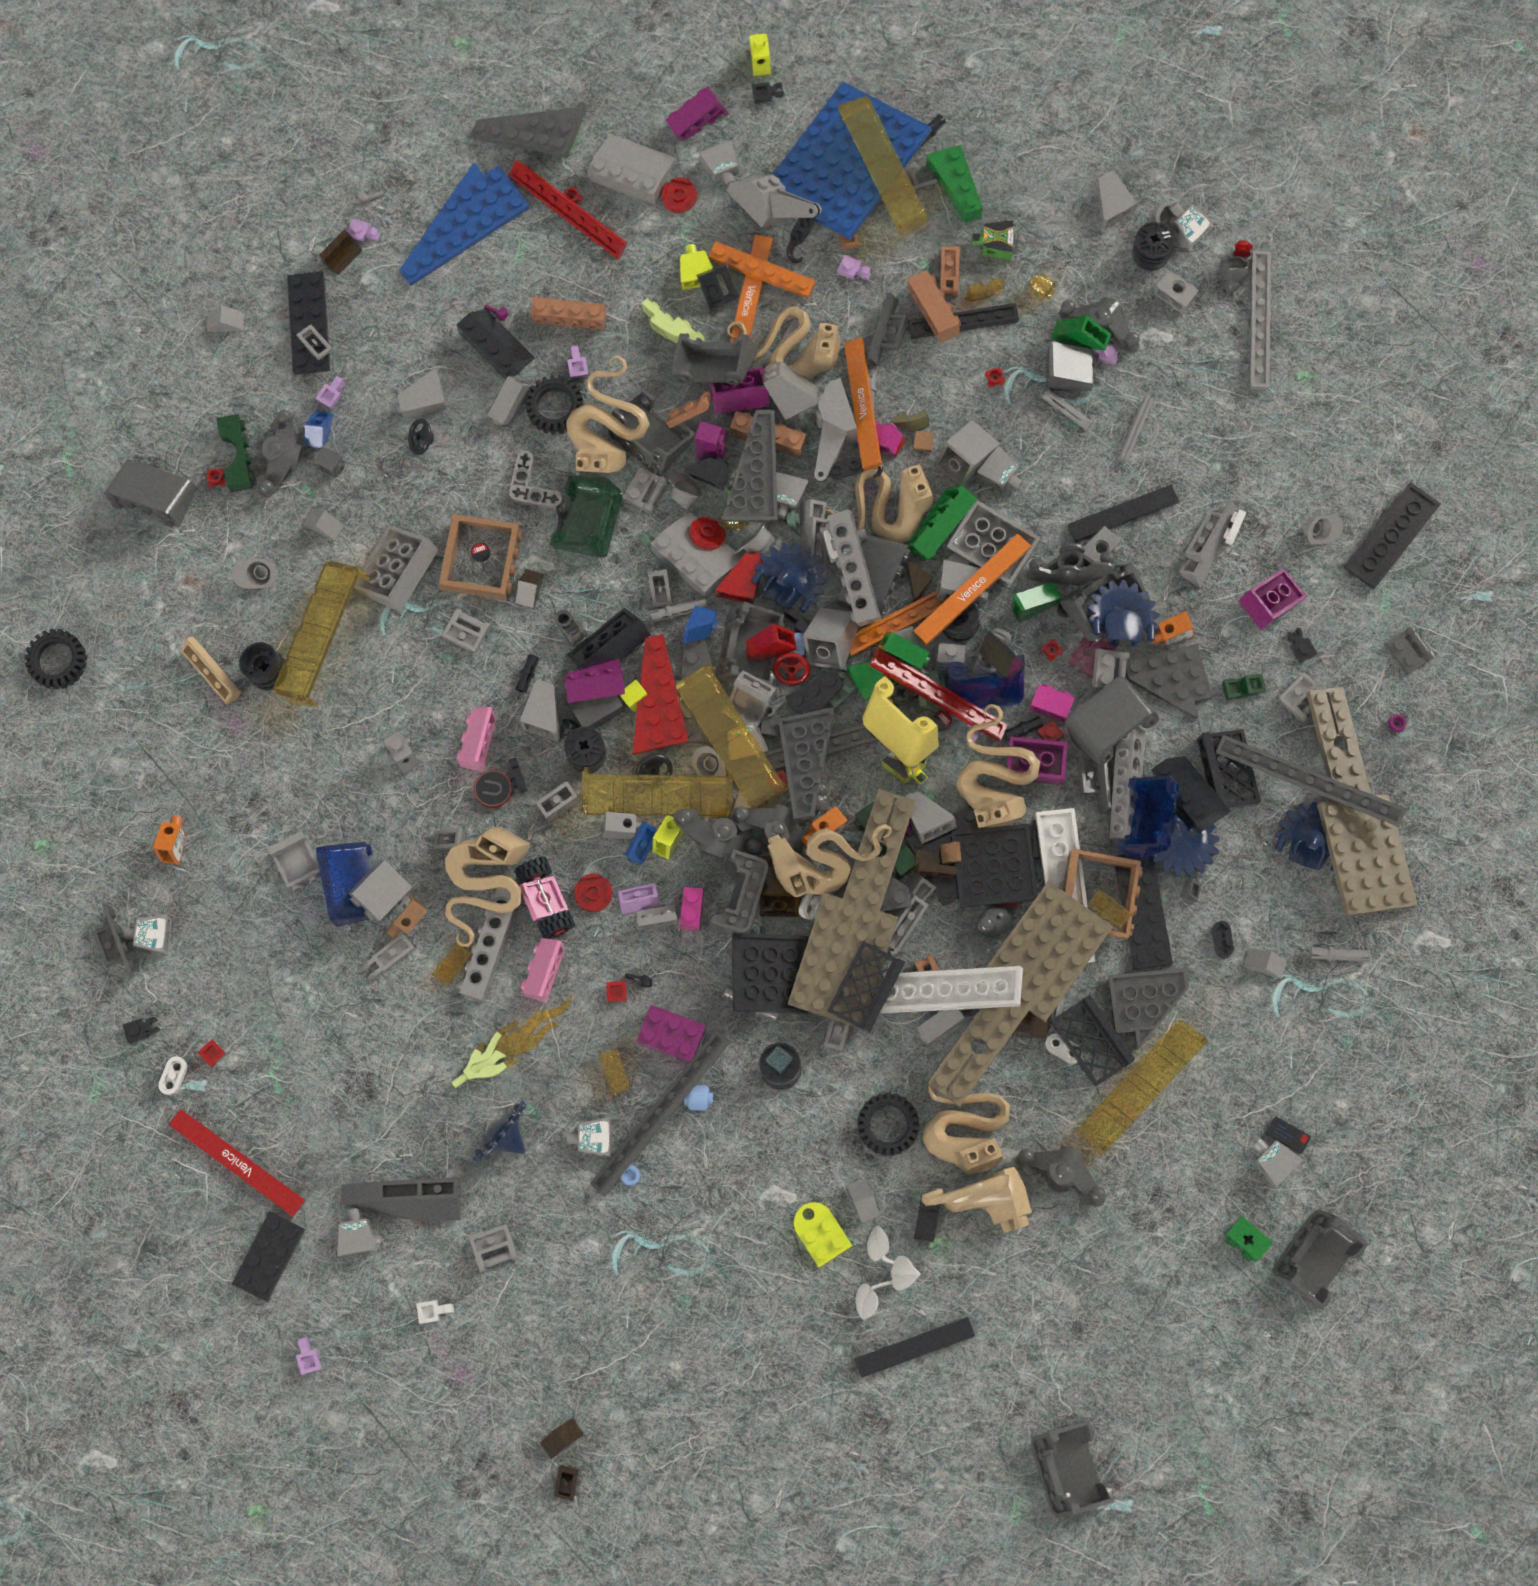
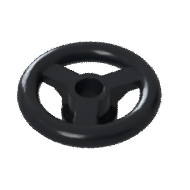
M418 418L409 429L408 443L410 450L414 454L422 455L427 451L429 445L433 443L434 434L429 423L423 418ZM419 424H423L421 430L416 432V427ZM414 437L417 441L418 449L414 445Z
M648 755L638 763L635 771L636 778L643 786L659 787L670 779L673 773V765L664 755ZM665 762V764L667 765V773L662 778L659 774L660 767ZM650 774L655 777L656 782L646 781L642 775Z

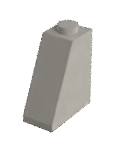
M1114 170L1102 173L1098 178L1096 188L1102 227L1105 229L1134 213L1137 203Z
M433 369L397 395L399 401L396 403L398 414L402 413L404 419L447 409L437 369Z
M508 376L488 413V416L493 418L492 422L499 426H502V424L509 425L525 403L527 392H531L530 387L532 384L520 377Z
M917 791L905 796L915 800L909 821H911L912 827L922 844L957 828L955 817L920 792Z
M972 1009L941 1010L917 1027L919 1037L927 1044L934 1043L976 1014Z

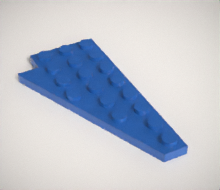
M475 163L471 165L400 268V273L410 286L530 209L527 201L499 165L485 175Z

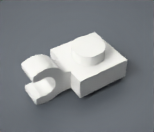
M438 1300L417 1303L419 1324L440 1321V1314L454 1312L453 1304L438 1306Z

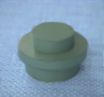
M795 509L787 512L789 527L798 528V524H801L800 513H797Z
M642 530L639 535L640 540L647 548L655 539L650 531Z

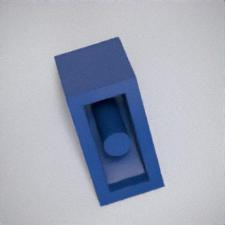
M315 411L305 424L304 445L318 449L326 444L333 420V413Z
M695 605L684 630L683 643L687 644L710 637L712 630L716 631L717 611Z

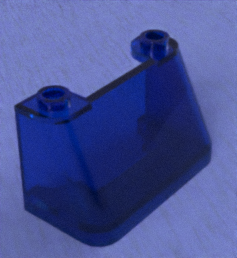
M1024 654L1017 655L1025 663ZM958 661L947 662L945 673L946 687L980 709L986 708L990 704L1000 707L1017 705L1024 698L1025 666L1009 681L1006 678L1002 680L994 672L968 675V670L964 663Z
M1171 775L1129 778L1128 788H1133L1134 796H1131V800L1135 803L1130 835H1125V840H1119L1117 847L1128 859L1142 861L1167 851L1171 846L1178 793L1180 792V784Z
M363 841L316 847L330 921L336 927L370 920L364 914L366 910L361 905L357 907L350 900L352 896L348 893L370 869L369 860L370 856L373 855L371 845Z

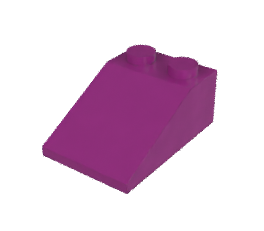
M1285 568L1251 588L1238 602L1258 627L1263 630L1305 600L1307 596Z

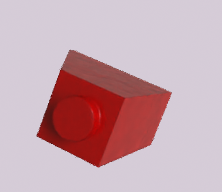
M754 552L750 554L745 553L717 587V597L754 605L759 582L754 584L751 582V579L756 573L754 566L763 565L760 559L761 555Z
M777 624L770 625L746 640V654L749 659L756 662L797 650L794 631Z

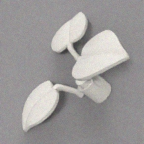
M880 1226L873 1228L868 1239L867 1251L873 1261L882 1259L893 1265L891 1270L892 1280L873 1285L871 1288L868 1284H862L856 1294V1308L863 1320L872 1317L877 1310L878 1297L874 1292L875 1289L893 1284L896 1290L902 1291L912 1285L921 1274L906 1256H899L895 1261L885 1257L889 1252V1240Z

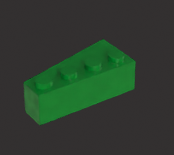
M961 145L926 154L925 165L931 170L934 175L933 177L937 179L943 188V192L949 197L963 222L982 218L983 207Z
M962 485L945 488L907 545H909L908 549L911 550L910 552L921 561L931 560L936 555L937 549L945 542L949 534L978 498Z

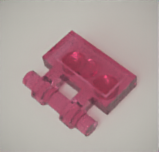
M1083 637L1080 641L1081 645L1076 651H1073L1068 663L1074 667L1077 662H1081L1082 665L1079 670L1093 679L1096 649L1116 651L1117 648L1103 639L1096 644ZM1087 648L1092 650L1088 657L1083 655Z

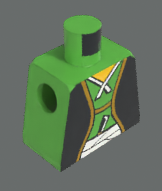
M1013 220L984 224L983 234H972V245H983L982 254L984 256L1011 260L1013 253Z

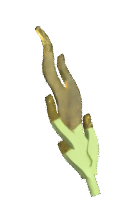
M570 995L559 1007L536 1012L514 1033L505 1036L508 1031L518 1025V1021L498 1030L483 1054L484 1042L475 1048L467 1067L463 1070L464 1073L451 1083L457 1088L468 1079L471 1081L472 1079L494 1077L502 1073L509 1066L517 1063L518 1060L513 1058L495 1065L500 1059L521 1054L534 1048L550 1029L557 1027L559 1024L558 1022L548 1023L537 1034L530 1036L533 1030L542 1022L562 1014L569 1007L573 997Z

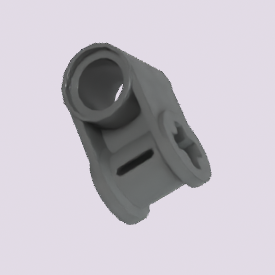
M560 610L556 613V625L572 647L580 639L588 636L584 628L574 619L569 611ZM563 617L569 619V621L565 624L559 622V620Z
M901 684L894 687V692L891 695L893 704L896 706H903L914 698L919 697L918 694Z

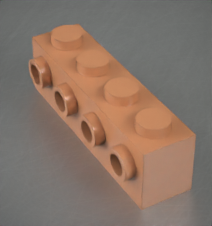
M925 270L907 278L908 290L938 341L942 343L960 335L959 327L961 322L958 316H954L951 304L949 302L946 303L942 289L937 288L935 277L933 275L930 276L928 271Z
M533 297L530 315L532 323L605 330L607 311L605 304Z
M736 411L730 426V435L746 441L753 416L747 412L740 413ZM776 423V451L801 458L806 444V434L800 429H790L784 424Z

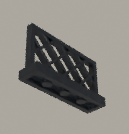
M1244 729L1218 733H1202L1197 738L1206 781L1228 808L1259 804L1260 797L1253 768L1245 767L1244 764L1242 765L1229 758H1226L1229 761L1223 767L1218 763L1217 758L1219 754L1216 755L1218 747L1213 742V738L1222 739L1223 735L1230 738L1234 735H1239L1240 741L1247 744ZM1231 762L1240 768L1236 775L1227 770ZM1242 770L1249 775L1247 783L1238 777ZM1223 773L1233 778L1229 786L1222 781L1221 776ZM1235 781L1244 786L1240 793L1231 788ZM1246 788L1253 793L1254 799L1248 800L1242 796ZM1228 791L1237 797L1234 802L1227 803L1226 794Z
M863 941L827 1012L870 1033L905 961L897 959ZM864 947L872 950L873 959L863 961L861 952ZM885 957L892 961L889 968L880 969L878 959ZM875 961L878 972L868 975L865 963ZM862 965L865 976L854 979L853 968ZM887 971L885 977L883 978L882 973ZM880 974L881 985L872 988L869 977ZM866 978L870 989L859 992L855 981ZM853 982L856 993L845 996L844 986ZM871 991L872 1002L863 1006L860 994ZM842 992L843 998L838 999ZM858 996L861 1007L850 1010L847 999ZM844 1000L848 1011L839 1013L833 1010L836 1002ZM862 1009L864 1018L861 1024L853 1020L851 1012Z
M1090 994L1050 1021L1094 1087L1136 1060ZM1078 1007H1081L1085 1013L1084 1020L1073 1018L1074 1010ZM1060 1019L1070 1020L1068 1030L1061 1029L1057 1021ZM1073 1021L1083 1023L1082 1033L1071 1031ZM1086 1024L1094 1025L1096 1028L1095 1036L1085 1034ZM1070 1034L1081 1036L1080 1046H1074L1070 1043ZM1084 1037L1094 1039L1093 1049L1083 1048ZM1098 1040L1104 1041L1107 1044V1052L1096 1050ZM1082 1051L1092 1053L1091 1063L1082 1060ZM1095 1054L1106 1056L1104 1066L1094 1064ZM1109 1057L1117 1058L1121 1065L1117 1068L1107 1067ZM1093 1067L1104 1069L1103 1077L1098 1081L1092 1074Z

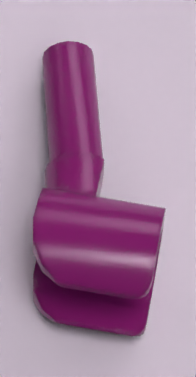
M487 304L484 306V309L496 314L501 321L509 316L508 310L505 307L497 310Z

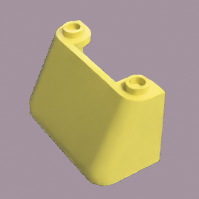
M884 676L875 684L862 717L863 725L904 765L909 767L916 766L939 747L937 725L928 717H919L914 722L910 721L893 704L890 696L894 692V686Z

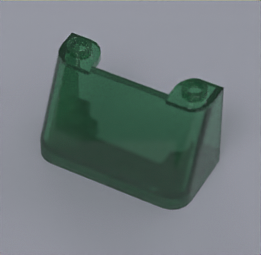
M568 476L564 489L568 497L571 498L563 531L556 530L553 532L550 545L560 550L604 558L607 556L622 502V492L620 488L606 477Z

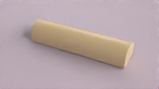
M194 637L187 638L180 651L226 704L235 701L241 694L240 689Z

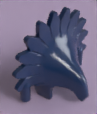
M783 542L780 551L770 547L771 557L763 554L760 556L763 565L754 566L756 573L752 577L751 582L757 584L763 575L768 576L762 593L786 608H790L802 596L805 600L799 610L805 613L811 604L816 605L815 595L824 594V590L819 585L827 583L828 579L820 575L826 571V566L817 565L820 560L819 555L810 557V547L800 551L799 543H795L790 550L787 544Z
M1111 580L1108 583V589L1100 585L1098 587L1100 595H1091V599L1095 604L1089 605L1087 609L1094 614L1088 619L1090 623H1093V635H1100L1101 625L1105 628L1106 641L1110 647H1117L1120 640H1129L1132 646H1136L1140 642L1143 630H1147V641H1155V630H1158L1159 625L1153 620L1157 619L1160 614L1151 610L1156 605L1155 601H1146L1148 591L1138 593V584L1136 583L1128 588L1126 581L1122 580L1118 587Z
M1315 802L1311 803L1309 810L1302 804H1299L1298 814L1288 810L1287 816L1289 821H1279V825L1284 830L1278 831L1275 834L1278 838L1275 849L1282 851L1286 840L1291 841L1289 859L1302 866L1320 870L1330 854L1319 810Z
M1168 810L1150 834L1151 838L1161 849L1157 851L1148 844L1145 851L1154 857L1153 863L1163 861V872L1173 867L1176 877L1181 874L1182 870L1185 871L1188 877H1192L1194 869L1200 873L1205 871L1203 863L1208 865L1214 863L1210 855L1218 854L1219 850L1212 844L1218 842L1220 838L1210 834L1216 827L1214 824L1199 834L1186 817L1183 818L1174 811Z
M525 1100L513 1105L515 1110L514 1116L512 1114L506 1115L491 1126L484 1142L486 1149H475V1156L472 1158L474 1163L480 1161L489 1152L504 1151L525 1154L526 1149L519 1131V1117L527 1104Z

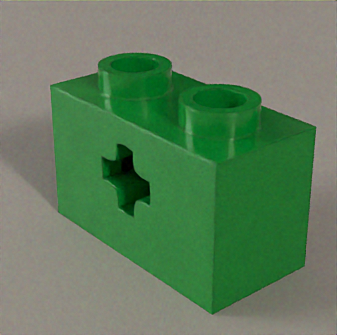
M1240 1216L1224 1234L1227 1238L1226 1242L1233 1248L1238 1247L1242 1251L1241 1255L1249 1262L1252 1260L1254 1262L1259 1261L1273 1244L1269 1238L1243 1216ZM1248 1236H1249V1237H1250L1249 1242H1250L1251 1244L1245 1245V1244H1244L1245 1239H1244L1243 1237H1248Z

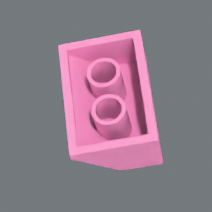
M491 707L472 708L471 714L467 715V731H464L462 734V750L459 749L457 753V761L460 767L483 772L497 720Z
M541 938L540 943H536L534 961L531 960L527 968L529 972L528 978L524 979L521 985L522 994L525 997L547 1003L565 951L562 941Z

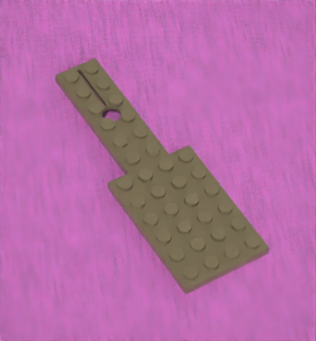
M1344 687L1308 691L1306 695L1327 777L1371 794ZM1336 737H1340L1345 741L1346 747L1344 750L1334 746V739ZM1389 794L1374 795L1391 802ZM1335 801L1317 804L1345 917L1409 908L1418 905L1397 826Z
M878 789L858 853L865 854L872 851V833L878 826L889 824L892 828V833L888 837L883 838L889 830H881L877 838L880 843L886 846L887 852L883 857H874L867 861L855 859L843 899L827 893L823 894L787 1005L856 1027L827 1012L863 941L886 953L888 951L898 917L882 912L880 909L915 800ZM864 947L861 952L863 961L873 959L872 950ZM885 957L878 959V963L881 970L885 961ZM875 961L865 963L868 975L878 972ZM862 965L853 968L854 979L865 976ZM880 974L869 977L872 988L876 987ZM866 978L855 981L859 992L870 989ZM853 982L846 984L843 988L845 996L856 993ZM871 991L860 994L863 1006L871 1003L873 998ZM842 992L838 999L843 998ZM858 996L847 999L850 1010L861 1007ZM844 1000L836 1002L833 1010L839 1013L848 1011ZM862 1009L851 1012L853 1020L861 1024L864 1018Z
M1048 881L986 967L1021 966L1023 968L1020 1006L981 1008L927 1084L960 1107L1028 1011L1043 1022L1047 1021L1114 926ZM982 1039L986 1043L984 1053L976 1054L972 1051L971 1043L973 1040Z

